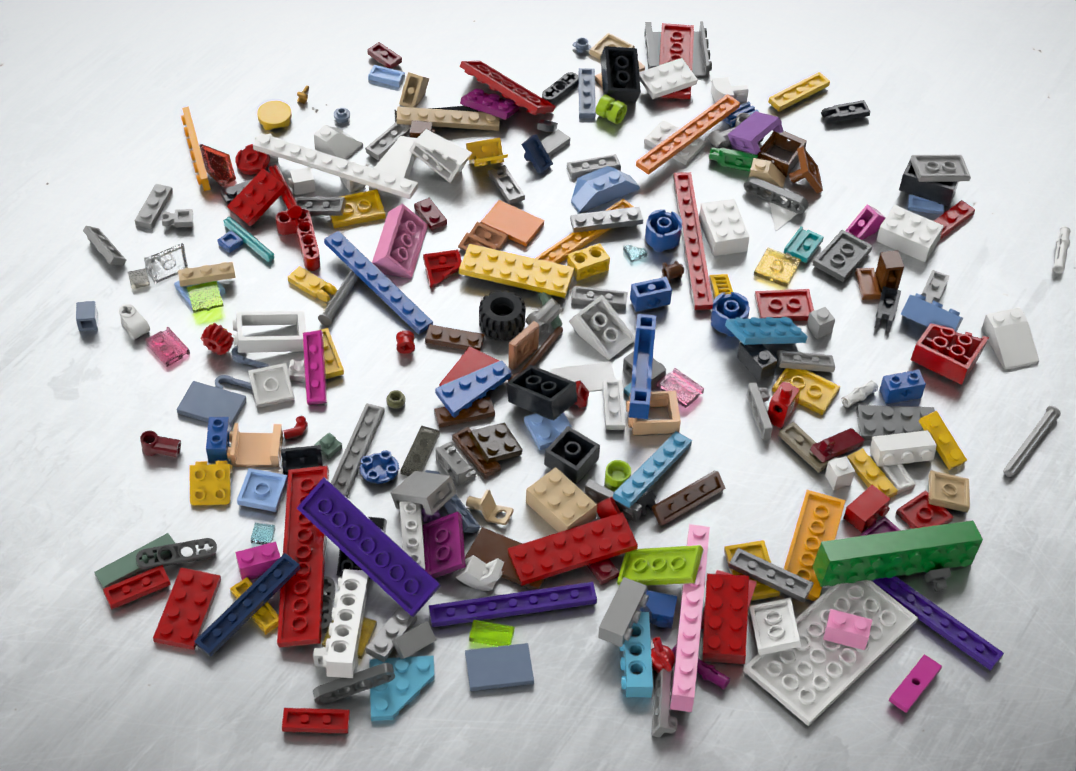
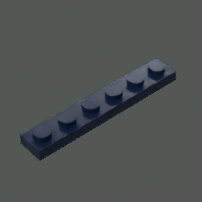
M284 553L194 641L195 644L211 657L301 569L300 564Z

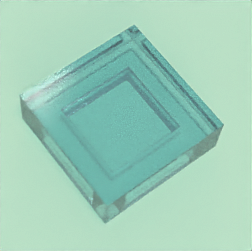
M255 523L250 539L251 543L260 545L271 543L276 529L275 525Z

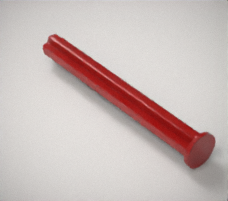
M277 165L270 166V174L287 187L281 196L288 208V215L291 218L300 217L302 208L297 205Z

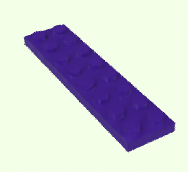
M323 477L297 507L308 520L412 617L420 611L440 588L441 584L326 478Z

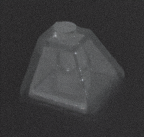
M183 243L143 257L145 268L155 284L177 275L178 270L188 268Z

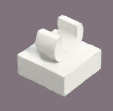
M292 359L290 361L288 370L290 381H305L304 360L295 361Z

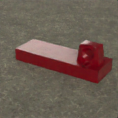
M850 428L812 444L810 451L824 463L862 446L865 440L853 428Z

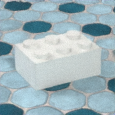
M735 198L701 203L699 220L713 257L748 251L750 235Z
M894 205L879 228L876 242L926 262L939 242L944 226Z

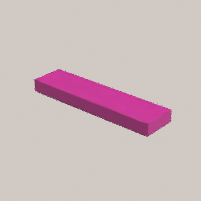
M322 330L304 332L303 346L307 404L327 403Z

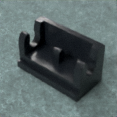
M321 445L281 449L283 475H287V477L288 470L323 466Z

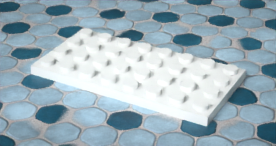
M864 580L855 583L837 584L831 586L796 619L801 647L760 656L758 654L744 667L743 671L807 726H810L917 622L918 617L872 581ZM830 609L872 619L870 635L865 650L823 640Z

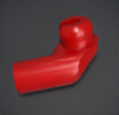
M298 416L294 428L283 430L285 440L301 436L308 426L306 417Z

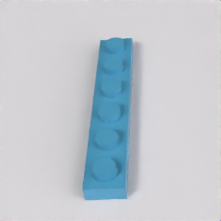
M677 431L673 433L614 492L613 499L630 508L691 446L692 440Z

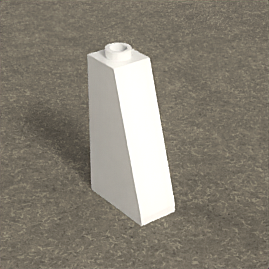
M400 136L374 169L408 179L416 158L409 150L417 138Z

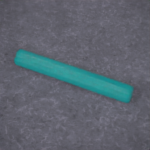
M227 217L223 220L225 227L243 239L244 243L267 262L274 260L275 254L234 219Z

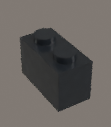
M742 342L739 343L737 358L759 382L775 375L777 359L763 344L744 345Z

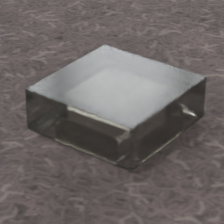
M146 268L128 272L132 289L150 285Z

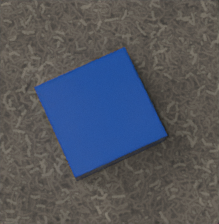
M229 231L217 239L218 244L229 253L243 245V239L233 231Z

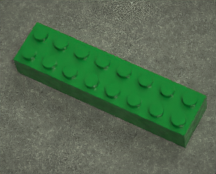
M972 520L822 541L812 568L820 586L823 587L864 580L872 581L884 577L892 578L898 575H911L913 573L929 572L944 568L966 567L972 565L983 538Z

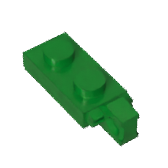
M711 148L709 153V159L718 161V163H721V166L748 172L751 170L753 158L757 159L758 157L755 154L726 148Z

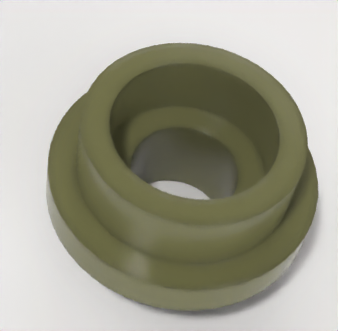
M393 390L387 395L386 402L391 408H400L405 404L406 398L401 391Z

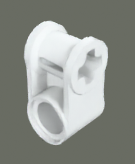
M123 304L120 306L121 324L133 340L151 331L149 323L134 305Z

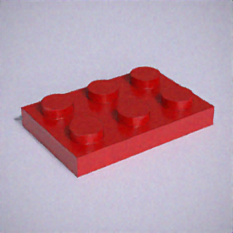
M263 168L230 202L227 208L251 227L284 193L287 187Z

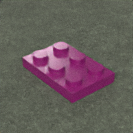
M474 89L461 97L460 100L461 105L505 120L518 112L520 107L515 104L514 100L499 98V95L484 93L482 89Z
M459 512L422 525L425 570L434 579L466 567L462 515Z

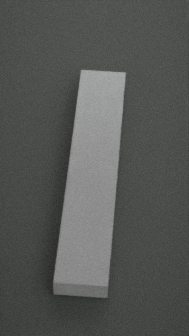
M369 403L365 404L331 480V483L346 497H348L359 472L361 458L366 456L383 417L384 407Z

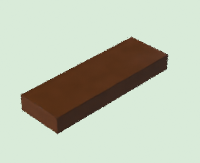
M469 427L453 434L452 440L484 479L501 470V466L497 461L487 464L469 436L471 432Z

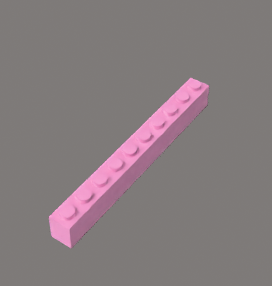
M689 524L687 546L701 545L703 553L695 583L682 585L670 709L692 712L694 703L710 527Z

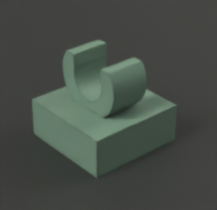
M330 432L314 444L321 445V453L328 460L342 449V443Z

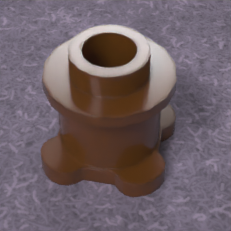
M678 261L667 265L666 262L662 263V275L667 277L669 284L671 279L682 278L684 267L681 263L679 264Z

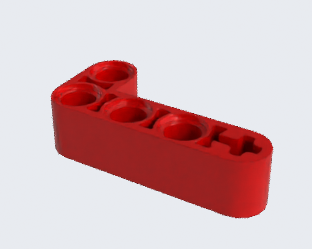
M302 208V214L298 218H291L288 215V210L279 212L276 215L278 233L281 235L297 234L304 267L308 271L318 270L321 266L320 252L310 212Z

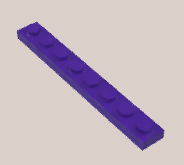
M896 576L872 580L873 583L918 617L920 621L990 671L1003 657L1004 652Z
M587 582L428 605L431 627H439L597 604V596L594 583Z

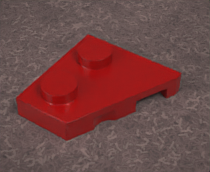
M459 249L423 254L430 288H433L459 271L462 262Z

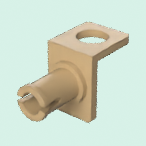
M486 490L482 498L469 496L466 500L467 509L481 510L486 522L506 525L514 512L513 508L496 505L490 490ZM504 511L507 513L506 516L501 519L496 518V515L499 512Z

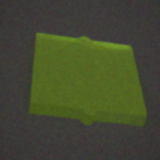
M217 281L187 287L193 313L204 310L210 311V309L224 306Z

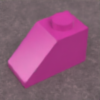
M866 204L845 231L864 240L879 230L886 217L876 208Z

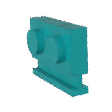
M800 226L784 247L783 253H789L792 257L807 263L823 242L824 236L809 229L804 230Z

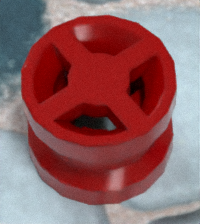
M404 330L396 334V348L399 353L409 354L415 350L413 332Z

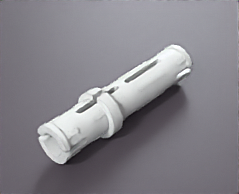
M1067 226L1059 228V236L1055 243L1057 248L1053 270L1056 273H1063L1065 270L1071 233L1070 228Z

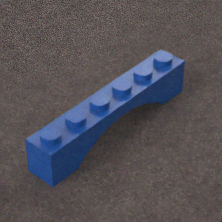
M637 314L629 418L648 419L656 315Z

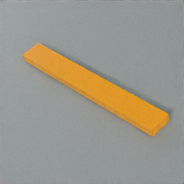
M623 198L605 211L634 206ZM611 228L572 232L535 259L560 264L568 258V254L579 251Z

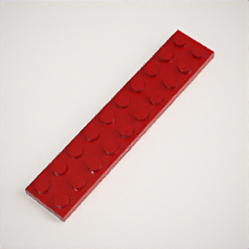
M328 466L288 470L283 554L286 553L300 564L301 569L280 589L277 635L279 647L321 643L326 535L308 520L297 507L323 477L329 481Z

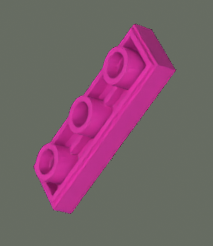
M924 654L893 692L888 701L907 713L940 672L942 665Z

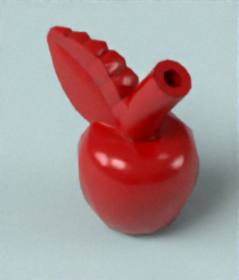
M660 637L653 638L654 648L651 649L652 669L657 673L662 669L668 672L672 671L675 663L674 652L668 646L662 644Z

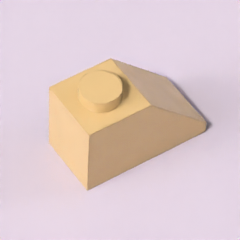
M408 72L399 105L416 108L426 93L430 78Z
M753 158L749 177H756L783 188L786 177L771 161Z

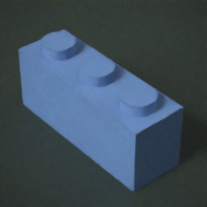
M921 294L909 295L901 315L927 327L932 323L953 328L957 332L963 320V317L959 316L960 312L952 308L947 311L942 308L943 304L934 300L932 303L925 301L926 297Z

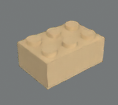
M556 467L526 489V503L557 532L590 523L596 518L597 504Z

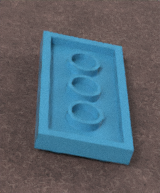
M737 317L735 319H727L725 326L744 345L806 343L808 338L802 332V329L797 327L788 317H751V319Z

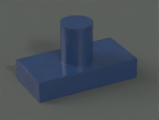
M537 134L532 135L521 144L525 150L524 159L532 162L538 174L543 173L553 165Z

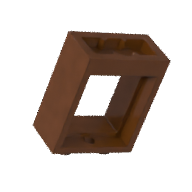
M773 131L760 148L757 159L771 161L787 177L799 161L797 149L802 146L806 149L807 140L786 131L782 133ZM774 146L794 153L788 163L769 155Z

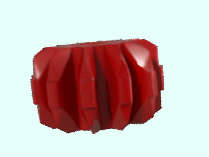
M213 323L203 330L200 339L203 341V345L214 354H226L232 348L234 339L232 333L227 331V328L225 329L222 325L218 326L216 323Z

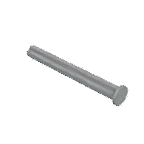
M352 270L324 312L319 314L318 320L321 324L325 326L331 325L332 318L359 279Z
M1048 406L1046 408L1044 416L1004 468L1003 472L1007 477L1015 475L1054 420L1061 416L1058 408L1055 406Z

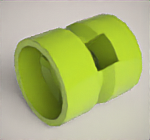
M605 94L598 101L595 112L597 115L607 118L615 124H619L626 115L627 105L618 100L615 101L614 98Z
M614 460L608 463L605 469L604 487L615 492L631 476L629 464L622 460Z

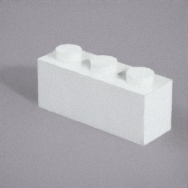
M928 430L872 437L870 453L878 467L934 460L936 443Z

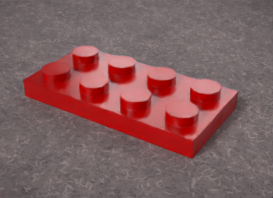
M181 567L154 633L153 641L195 650L196 644L194 641L201 635L220 585L221 576Z

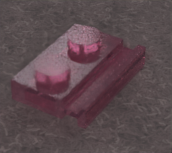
M169 326L166 327L165 331H159L145 339L146 345L166 367L181 360L184 355L190 354L189 348Z
M676 367L657 382V388L661 391H676L678 403L685 408L693 403L700 394L704 393V387Z

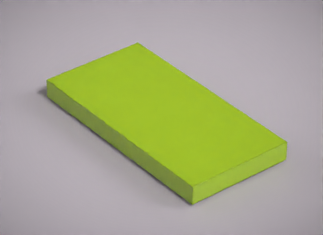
M701 545L644 548L627 552L623 559L617 584L620 585L623 577L646 586L695 583L703 548Z

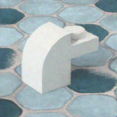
M729 77L712 78L710 91L715 102L727 94L739 102H747L749 87L748 85L731 86Z
M473 555L465 559L466 567L458 570L456 578L471 588L482 591L493 590L495 582L502 575L504 562L497 558L486 564Z

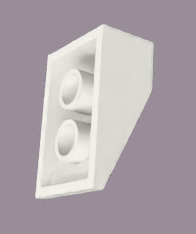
M603 295L568 321L578 335L607 360L613 358L635 341L633 333Z
M1020 307L986 314L981 329L985 336L989 337L988 341L1004 370L1039 363L1040 360L1028 320Z

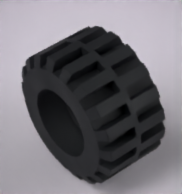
M496 290L495 293L493 291L490 292L489 296L485 295L483 300L480 301L479 326L482 332H486V335L488 337L492 336L493 339L500 338V340H504V338L512 339V336L516 337L525 327L526 306L524 300H521V297L519 295L516 296L514 292L509 293L508 290H504V292Z

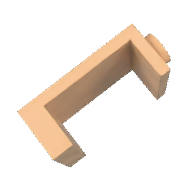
M234 423L233 431H230L229 434L231 447L227 449V458L231 459L233 467L280 468L283 442L282 424H274L273 433H240L238 423Z

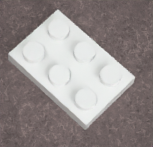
M682 58L639 72L640 82L652 99L697 85L698 81Z
M662 120L644 138V144L654 148L680 128ZM698 138L672 158L687 165L705 147L706 141Z
M791 598L750 606L759 656L801 647Z

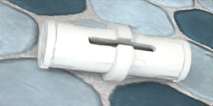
M870 380L863 386H857L851 393L842 397V404L849 408L854 403L865 400L868 395L878 390L877 383L874 380Z

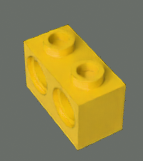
M599 243L568 254L567 266L574 267L573 276L576 281L608 271L610 257Z

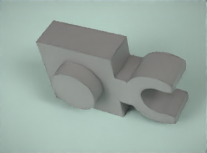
M175 209V213L162 212V226L175 224V227H193V209Z

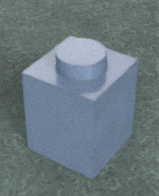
M95 301L76 302V322L79 331L98 330V310Z

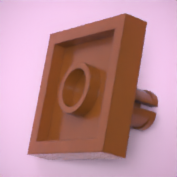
M804 146L797 149L801 169L789 173V177L793 183L805 178L818 194L823 191L819 167Z

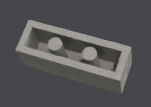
M623 577L599 626V639L620 647L623 646L625 640L629 641L633 632L631 627L633 623H638L641 615L640 609L645 607L648 602L649 595L646 594V585Z

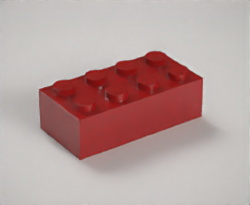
M707 573L703 662L745 664L749 576Z

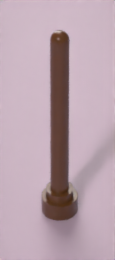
M558 326L520 372L530 365L535 366L561 335L563 327ZM514 373V374L508 379V382H509L512 378H514L516 375H518L519 373Z

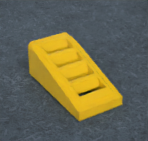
M728 274L709 275L714 299L721 294L719 292H725V294L733 292Z

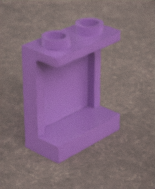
M755 111L728 133L732 148L756 155L760 152L758 142L771 131L782 133L784 130L779 117Z

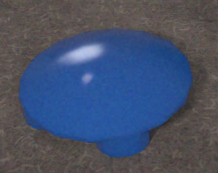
M388 450L361 458V475L371 483H386L398 475L399 463Z

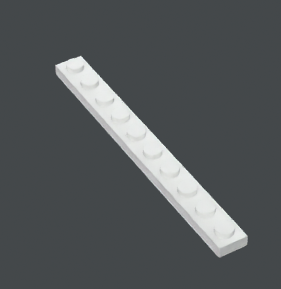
M262 133L253 144V149L408 199H411L418 189V182Z

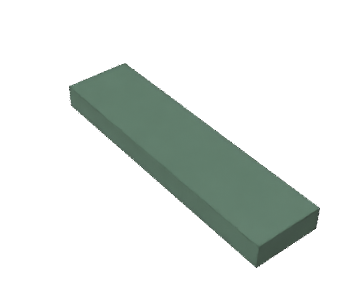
M166 533L95 571V576L104 589L122 582L143 570L136 564V555L140 550L175 544L169 533ZM163 551L160 557L164 559L172 555V553ZM154 553L153 558H147L146 555H143V558L140 561H144V564H148L149 559L155 558L156 563L158 562L157 553Z

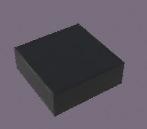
M543 119L537 125L538 130L551 133L558 127V123Z

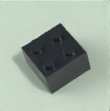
M567 426L545 450L544 465L551 470L556 467L569 480L577 484L599 460L600 444Z

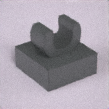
M950 568L929 571L924 575L925 582H933L935 591L944 590V588H947L946 579L951 576Z

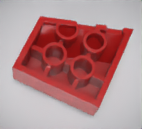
M930 323L916 343L910 360L962 385L975 366L989 337L982 336V338L972 336L970 332L965 331V334L955 332L953 328Z

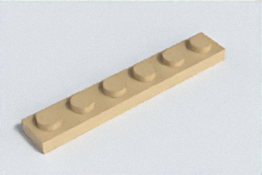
M397 106L396 124L411 125L412 120L433 122L435 127L499 131V117L485 112Z

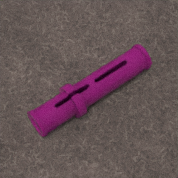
M676 645L672 649L674 655H676ZM698 658L697 673L705 681L709 680L724 690L731 678L716 670L714 665H708Z

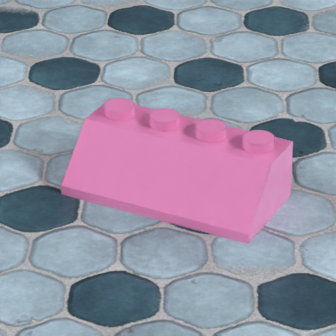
M404 204L389 211L372 263L384 275L412 278L428 224Z

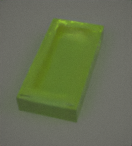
M473 620L469 641L493 646L511 645L515 627Z

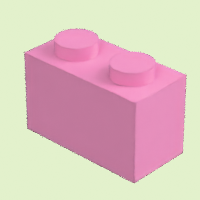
M830 609L823 640L865 650L870 635L872 619Z

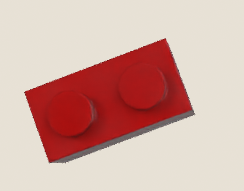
M871 485L846 507L843 518L862 533L867 528L870 529L880 516L884 517L888 513L891 499L874 485Z

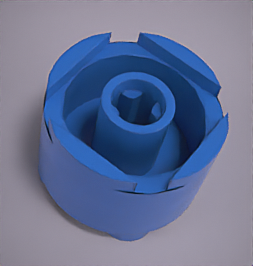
M666 209L651 212L646 221V242L657 252L678 246L682 230L681 217L673 211L671 213L666 212Z
M736 292L719 294L713 301L711 326L727 336H735L725 326L727 319H735L737 317L749 318L750 307L747 298Z

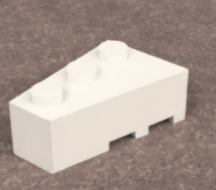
M427 129L414 141L409 150L449 183L462 171L472 152Z

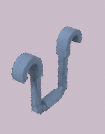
M237 346L231 351L233 360L238 363L259 368L269 366L266 363L238 355ZM220 375L215 379V387L224 389L223 385L220 384L229 383L252 389L250 382L239 380L232 376Z

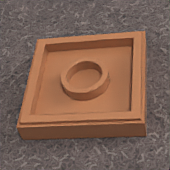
M533 321L509 342L508 367L511 369H516L538 349L539 324Z

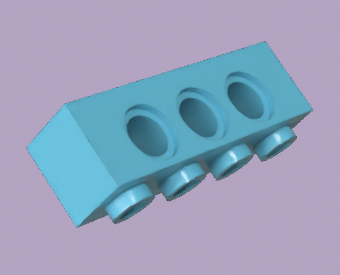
M641 612L638 623H633L631 627L633 629L632 635H637L638 637L631 636L629 641L625 640L623 646L620 647V651H624V657L620 659L621 670H625V676H621V688L625 689L626 697L652 698L653 677L649 612Z

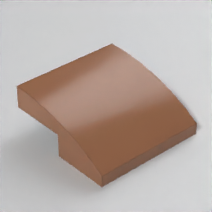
M477 221L470 233L466 232L458 248L466 251L468 245L473 244L500 251L509 238L508 235Z

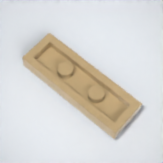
M222 262L220 264L178 270L180 287L236 278L233 262Z

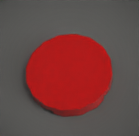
M253 144L245 146V149L239 150L235 157V163L239 171L247 175L259 173L270 162V155L254 150Z

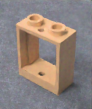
M676 391L651 392L650 407L667 406L669 420L638 421L637 418H629L628 416V427L632 428L633 435L679 432L681 420ZM630 397L629 401H626V412H629Z

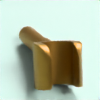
M308 85L305 86L302 92H297V101L305 104L308 100V95L306 94L309 89Z

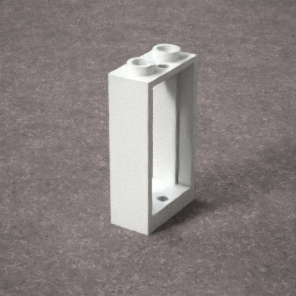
M305 310L236 312V319L232 320L233 331L237 333L233 334L234 345L238 347V353L304 351L303 333L307 332ZM296 325L297 336L243 337L242 326Z

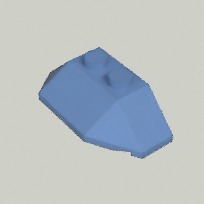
M606 166L577 178L571 203L579 213H582L640 189V186L631 175Z

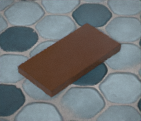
M482 527L468 550L465 559L474 555L487 564L499 558L504 562L501 577L521 585L509 557L508 548L523 543ZM546 578L523 586L531 590L541 589Z

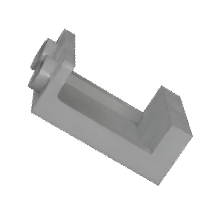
M414 471L391 492V496L396 509H400V502H413L423 504L426 514L433 515L457 492L452 477L449 475Z

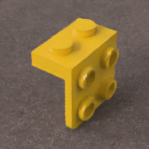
M500 137L465 143L466 150L472 152L468 159L469 164H474V167L488 165L487 161H491V164L505 162L504 158H508V154L503 155Z
M196 461L195 465H189L190 504H229L231 502L230 474L233 473V465L228 464V461H215V464L207 465V461Z

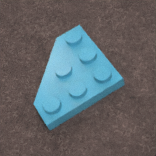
M434 655L406 657L404 659H400V657L387 658L385 662L378 659H369L370 668L379 664L390 663L393 665L395 678L392 681L370 688L371 721L393 720L406 704H409L420 694V690L426 684H430L435 679Z

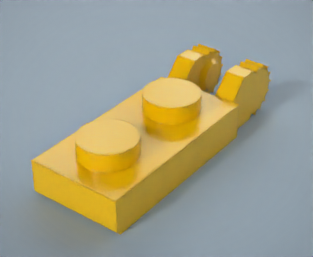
M298 266L287 276L291 284L324 302L330 300L328 293L335 295L337 292L334 285L327 283L301 266Z

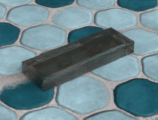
M421 425L402 465L400 474L410 476L414 471L423 472L440 435V430Z

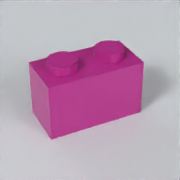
M276 541L235 552L242 580L247 577L249 580L259 578L280 558Z

